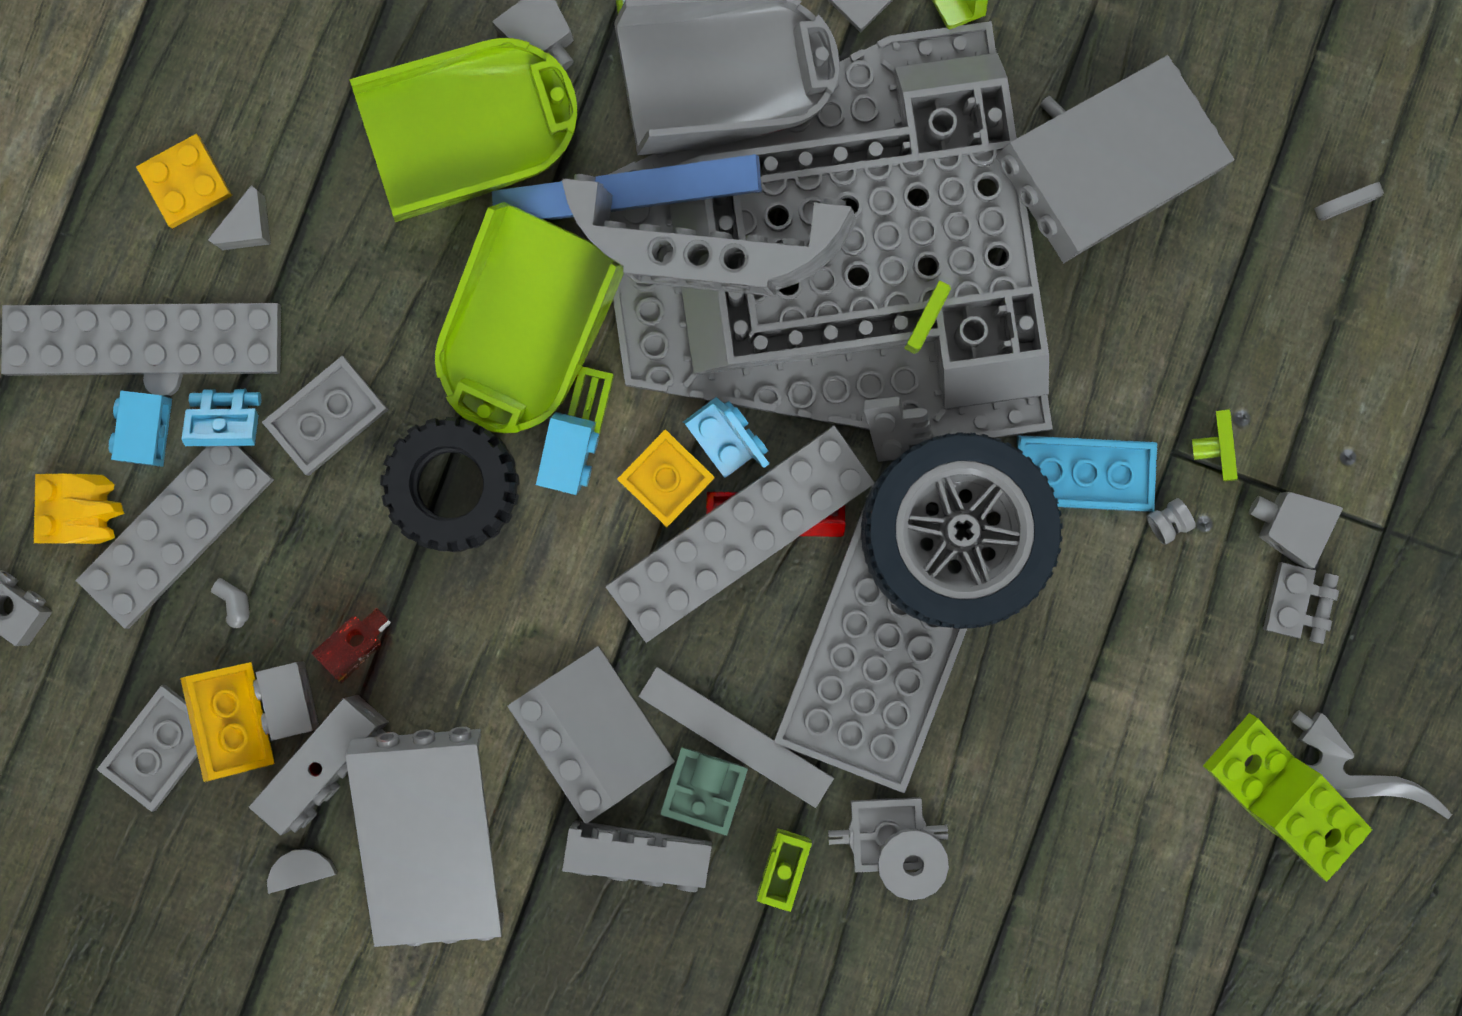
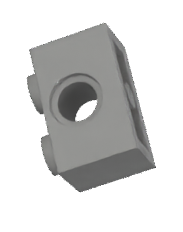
M0 570V636L14 646H28L53 611L44 605L46 600L31 590L25 592L16 585L18 580L14 576ZM8 597L12 599L14 604L13 611L9 615L4 611L3 607L4 601Z

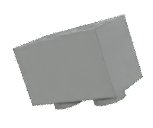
M304 661L256 672L257 679L253 681L254 692L257 699L262 700L265 711L261 715L262 727L265 734H270L271 741L314 731L319 727Z

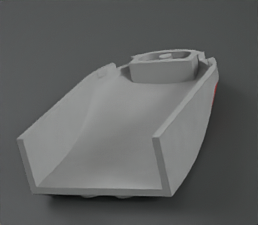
M625 0L614 25L637 155L687 151L728 144L795 127L814 117L834 92L839 76L837 45L825 21L819 14L815 16L800 4L801 0Z

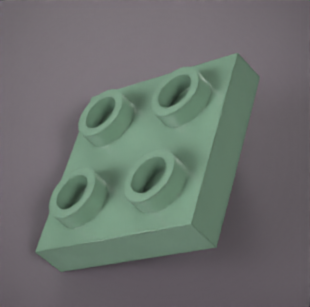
M681 747L660 815L727 836L748 767Z

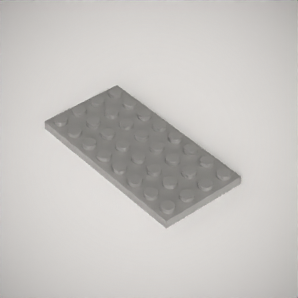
M930 503L925 508L929 516H935L939 509L938 506ZM864 504L778 728L774 743L905 793L967 628L941 627L920 621L898 609L881 592L868 571L869 568L865 563L864 552L862 551L861 522L865 508ZM965 522L962 525L955 523L954 527L957 530L955 537L958 540L962 537L968 539L969 534L966 532L968 525ZM923 538L920 541V547L924 551H930L933 548V542L930 538ZM985 547L982 549L981 554L984 560L991 561L994 559L995 552L992 548ZM952 560L948 564V569L951 573L957 574L961 571V564L957 560Z

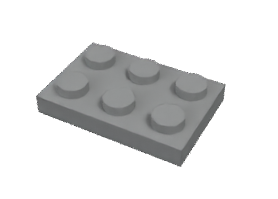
M341 356L262 421V423L304 474L310 476L389 409L344 356Z
M161 685L97 768L100 773L151 812L158 809L198 757L185 700L168 686Z

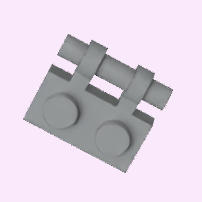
M1283 562L1278 563L1263 630L1301 638L1303 626L1312 628L1309 641L1324 644L1326 631L1331 630L1332 621L1329 618L1333 601H1337L1339 590H1336L1339 576L1325 573L1322 586L1313 584L1316 574L1315 570ZM1310 595L1319 597L1315 617L1306 615Z

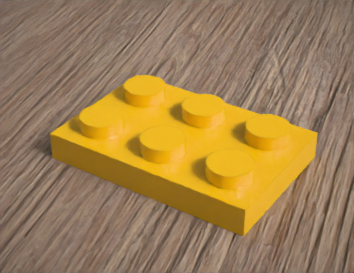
M252 662L180 678L204 782L275 764L268 734H265L262 727L261 715L263 710L261 702L257 699L254 692L253 681L255 680Z

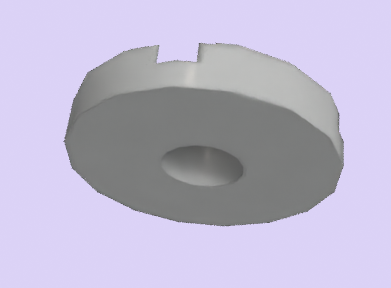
M902 829L889 836L881 846L878 858L879 875L886 888L897 897L908 900L925 899L936 893L945 882L949 870L948 856L940 840L930 832L921 829ZM910 855L919 856L923 860L922 867L917 872H908L903 868L904 860Z

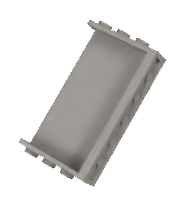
M1168 55L1011 141L996 155L1002 172L1012 181L1019 192L1021 202L1029 208L1037 221L1040 232L1048 238L1063 264L1215 175L1235 160L1219 136L1216 127L1210 122L1201 108L1197 97L1191 92L1182 78L1180 70L1173 64Z
M456 727L446 732H434L433 730L426 729L408 735L387 732L377 737L351 739L345 757L374 947L405 944L419 946L430 942L450 944L459 940L469 939L487 941L494 937L502 936L504 912L499 913L479 756L481 729L471 730L468 727Z

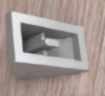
M251 185L208 240L221 250L270 245L265 196Z

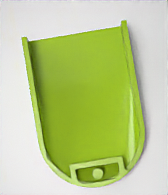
M514 38L490 39L349 79L395 222L482 196L545 171L565 152L576 126V95L566 71L552 55L524 40Z
M502 202L488 207L436 345V375L441 380L449 404L464 419L497 433H516L544 422L561 406L575 381L624 274L623 267L605 255L591 241L515 206Z

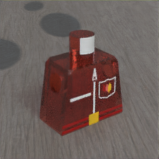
M378 608L372 611L362 622L354 615L311 654L342 684L381 646L377 636L391 622ZM353 636H363L364 640L359 646H350V640Z

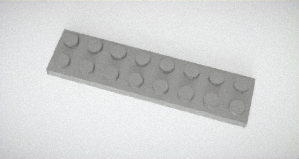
M278 303L2 305L1 374L6 376L144 375V373L280 374L281 305Z
M833 425L609 582L606 588L647 643L875 483Z

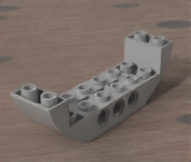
M575 174L574 180H562L567 203L576 223L595 246L621 265L623 273L637 283L776 297V290L797 284L827 264L844 245L856 223V217L851 206H845L846 201L825 198L823 203H814L809 247L804 246V241L788 238L782 239V244L769 243L767 237L759 235H746V240L732 239V234L712 231L710 237L698 236L696 235V230L687 228H675L674 233L661 232V227L640 224L639 230L625 228V223L610 221L613 195L603 187V184L595 182L596 177ZM673 251L672 257L663 262L664 256L668 252ZM709 254L708 260L704 264L698 265L699 259L703 255ZM745 258L744 264L740 268L733 269V264L737 259Z

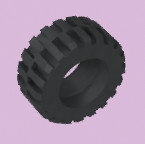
M446 417L443 420H438L437 418L426 420L425 425L420 427L415 425L407 430L409 434L404 439L398 438L393 444V447H395L391 456L387 455L383 465H386L387 468L385 475H381L380 486H384L385 495L381 497L383 505L389 509L390 514L388 517L393 525H397L402 530L401 533L405 537L429 549L444 552H462L485 545L484 542L490 538L494 539L501 533L500 529L505 523H509L513 516L511 514L513 507L518 503L517 485H520L519 475L516 474V463L513 456L509 454L506 446L499 438L477 423L469 420H460L457 417ZM450 452L460 453L472 459L480 469L483 478V492L477 505L467 514L456 518H443L432 513L421 500L419 493L420 477L425 466L436 456Z

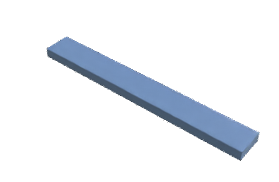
M756 154L596 176L595 181L603 184V187L613 195L611 212L762 192L759 156ZM562 181L492 191L493 205L506 202L545 221L574 217L567 203Z

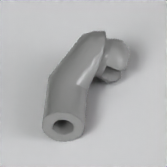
M219 578L214 583L211 593L226 601L227 624L232 628H240L245 624L250 615L248 596L242 590Z

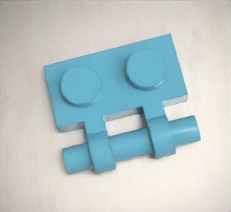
M204 389L202 393L189 394L190 407H200V409H186L181 438L185 446H255L259 415L256 408H248V406L261 405L260 392L234 389L233 393H217L215 389ZM217 406H231V409L216 408Z

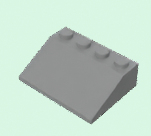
M599 646L508 705L513 716L585 824L675 762Z

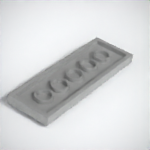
M207 446L76 579V582L124 629H129L274 479L240 446Z

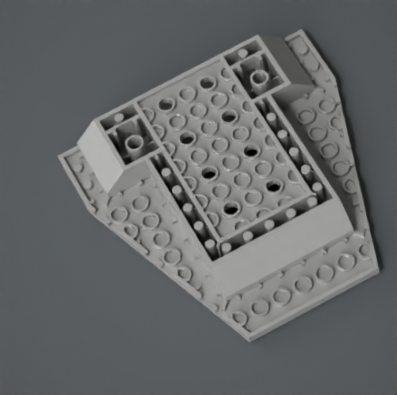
M992 21L961 25L951 30L940 28L890 35L877 41V44L865 50L861 49L851 54L850 57L839 62L838 81L827 103L814 117L798 126L718 146L652 154L636 163L632 162L610 173L617 174L753 154L759 156L762 192L610 213V221L625 223V228L639 230L640 224H648L661 227V232L674 233L675 228H687L696 230V235L706 237H710L712 231L732 234V239L746 240V235H759L767 237L769 243L782 244V239L788 238L804 241V246L809 247L814 203H823L825 198L841 200L850 198L858 206V211L854 214L856 223L844 245L820 270L798 282L797 292L790 296L782 294L779 290H776V297L637 283L624 273L613 301L625 385L711 401L717 397L724 404L730 401L733 406L869 430L864 411L865 400L900 397L903 410L925 408L928 413V420L931 425L930 430L933 437L963 432L976 433L977 435L985 434L991 438L1052 430L1048 401L1049 350L1028 210L1021 202L1019 192L1010 178L1002 172L1000 162L996 158V155L1011 141L1017 139L1008 77L999 55L996 53ZM982 179L992 180L997 187L996 194L993 196L982 195L978 190V182ZM915 188L923 190L927 195L926 204L922 206L912 205L908 200V192ZM775 208L785 210L788 214V221L782 226L771 224L768 219V214L771 210ZM992 248L1003 249L1007 255L1006 263L1002 266L993 265L988 259L989 250ZM673 251L668 252L664 256L663 262L672 257ZM709 254L703 255L699 259L698 265L704 264L708 260ZM745 258L737 259L733 264V269L740 268L744 264ZM922 258H932L937 263V272L934 275L926 276L919 271L918 262ZM860 267L867 272L868 281L861 286L853 285L848 279V273L852 268ZM940 280L950 285L951 290L920 351L913 354L905 350L904 347Z

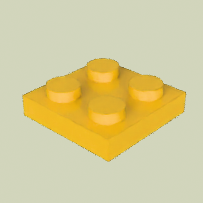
M194 134L136 166L167 225L172 229L232 196L198 134Z
M666 429L617 478L667 528L715 479Z

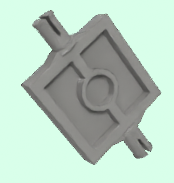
M921 797L851 800L849 830H828V837H839L828 838L829 845L850 844L853 851L855 873L879 871L878 858L881 846L892 834L902 829H921L930 832L937 839L948 840L947 824L926 826L922 816ZM910 855L904 860L903 868L905 870L920 869L923 860L919 856Z

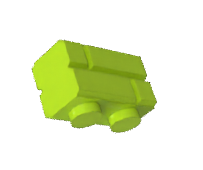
M777 828L762 875L763 880L760 882L756 895L758 902L791 912L812 845L810 838Z

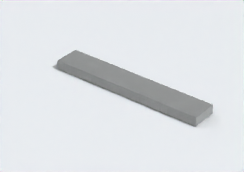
M659 667L655 669L638 696L814 808L818 806L834 780V777L788 748L774 743L772 738Z

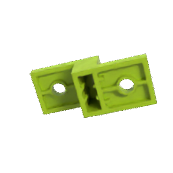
M1251 713L1243 719L1203 765L1257 822L1281 838L1326 882L1341 868L1342 864L1373 830L1322 774L1295 758L1259 718ZM1253 755L1251 763L1245 767V761ZM1332 830L1331 835L1325 840L1326 834Z

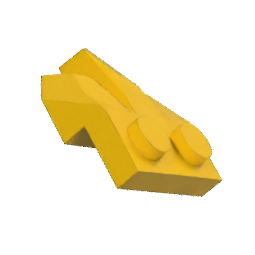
M35 474L34 543L100 544L115 539L114 530L107 527V522L111 518L124 514L121 503L107 500V496L114 490L115 484L104 475Z

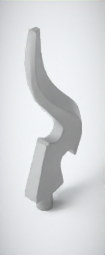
M1300 710L1292 716L1291 722L1303 730L1298 740L1314 747L1319 752L1318 762L1308 766L1322 774L1342 797H1403L1428 806L1446 819L1452 816L1448 809L1434 795L1415 782L1397 776L1346 774L1343 769L1344 764L1347 760L1354 758V753L1328 718L1322 713L1317 712L1311 719Z

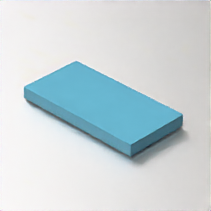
M1017 436V449L1023 451L1022 454L1025 457L1029 456L1032 462L1041 468L1040 472L1042 475L1047 476V482L1055 491L1053 495L1055 499L1058 498V507L1154 512L1157 442Z

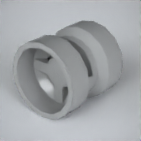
M1179 498L1169 502L1166 509L1162 511L1155 510L1147 515V521L1153 533L1163 545L1172 542L1178 533H1187L1196 527L1192 514Z

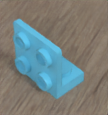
M715 397L683 421L724 478L751 458H754L763 468L769 465V462L764 457L768 452L767 448L749 428L747 430L744 429L748 422L738 408L734 407L730 401L724 404Z

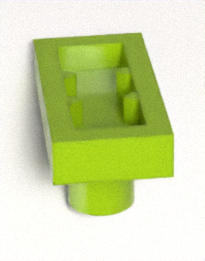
M1230 409L1216 411L1218 436L1192 439L1194 460L1221 457L1223 481L1238 480L1231 412Z

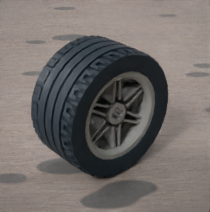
M948 433L932 437L913 446L882 472L870 491L862 514V551L864 552L865 563L869 568L868 571L875 580V584L898 609L913 618L936 626L958 629L980 628L1008 619L1010 616L1019 613L1022 608L1027 607L1033 599L1039 596L1040 590L1045 588L1046 582L1053 575V567H1056L1058 563L1057 557L1061 552L1059 546L1060 542L1063 541V536H1061L1063 523H1060V516L1062 514L1058 509V498L1055 499L1053 495L1055 491L1047 482V476L1042 475L1040 472L1041 468L1038 465L1036 466L1029 456L1025 457L1022 454L1023 451L1015 449L1008 442L1003 443L1001 439L991 438L985 434ZM963 489L969 490L972 494V499L968 503H962L958 496L959 492ZM929 502H934L938 505V513L935 516H929L926 513L925 508ZM990 512H996L1000 516V522L995 526L987 523L986 517ZM965 522L968 525L966 532L969 534L968 539L962 537L958 540L955 537L957 530L954 525L955 523L962 525ZM927 537L932 540L933 548L930 551L921 549L920 541L923 538ZM985 547H990L995 552V557L991 561H986L982 557L981 551ZM952 560H957L961 564V571L957 574L951 573L948 569V564Z

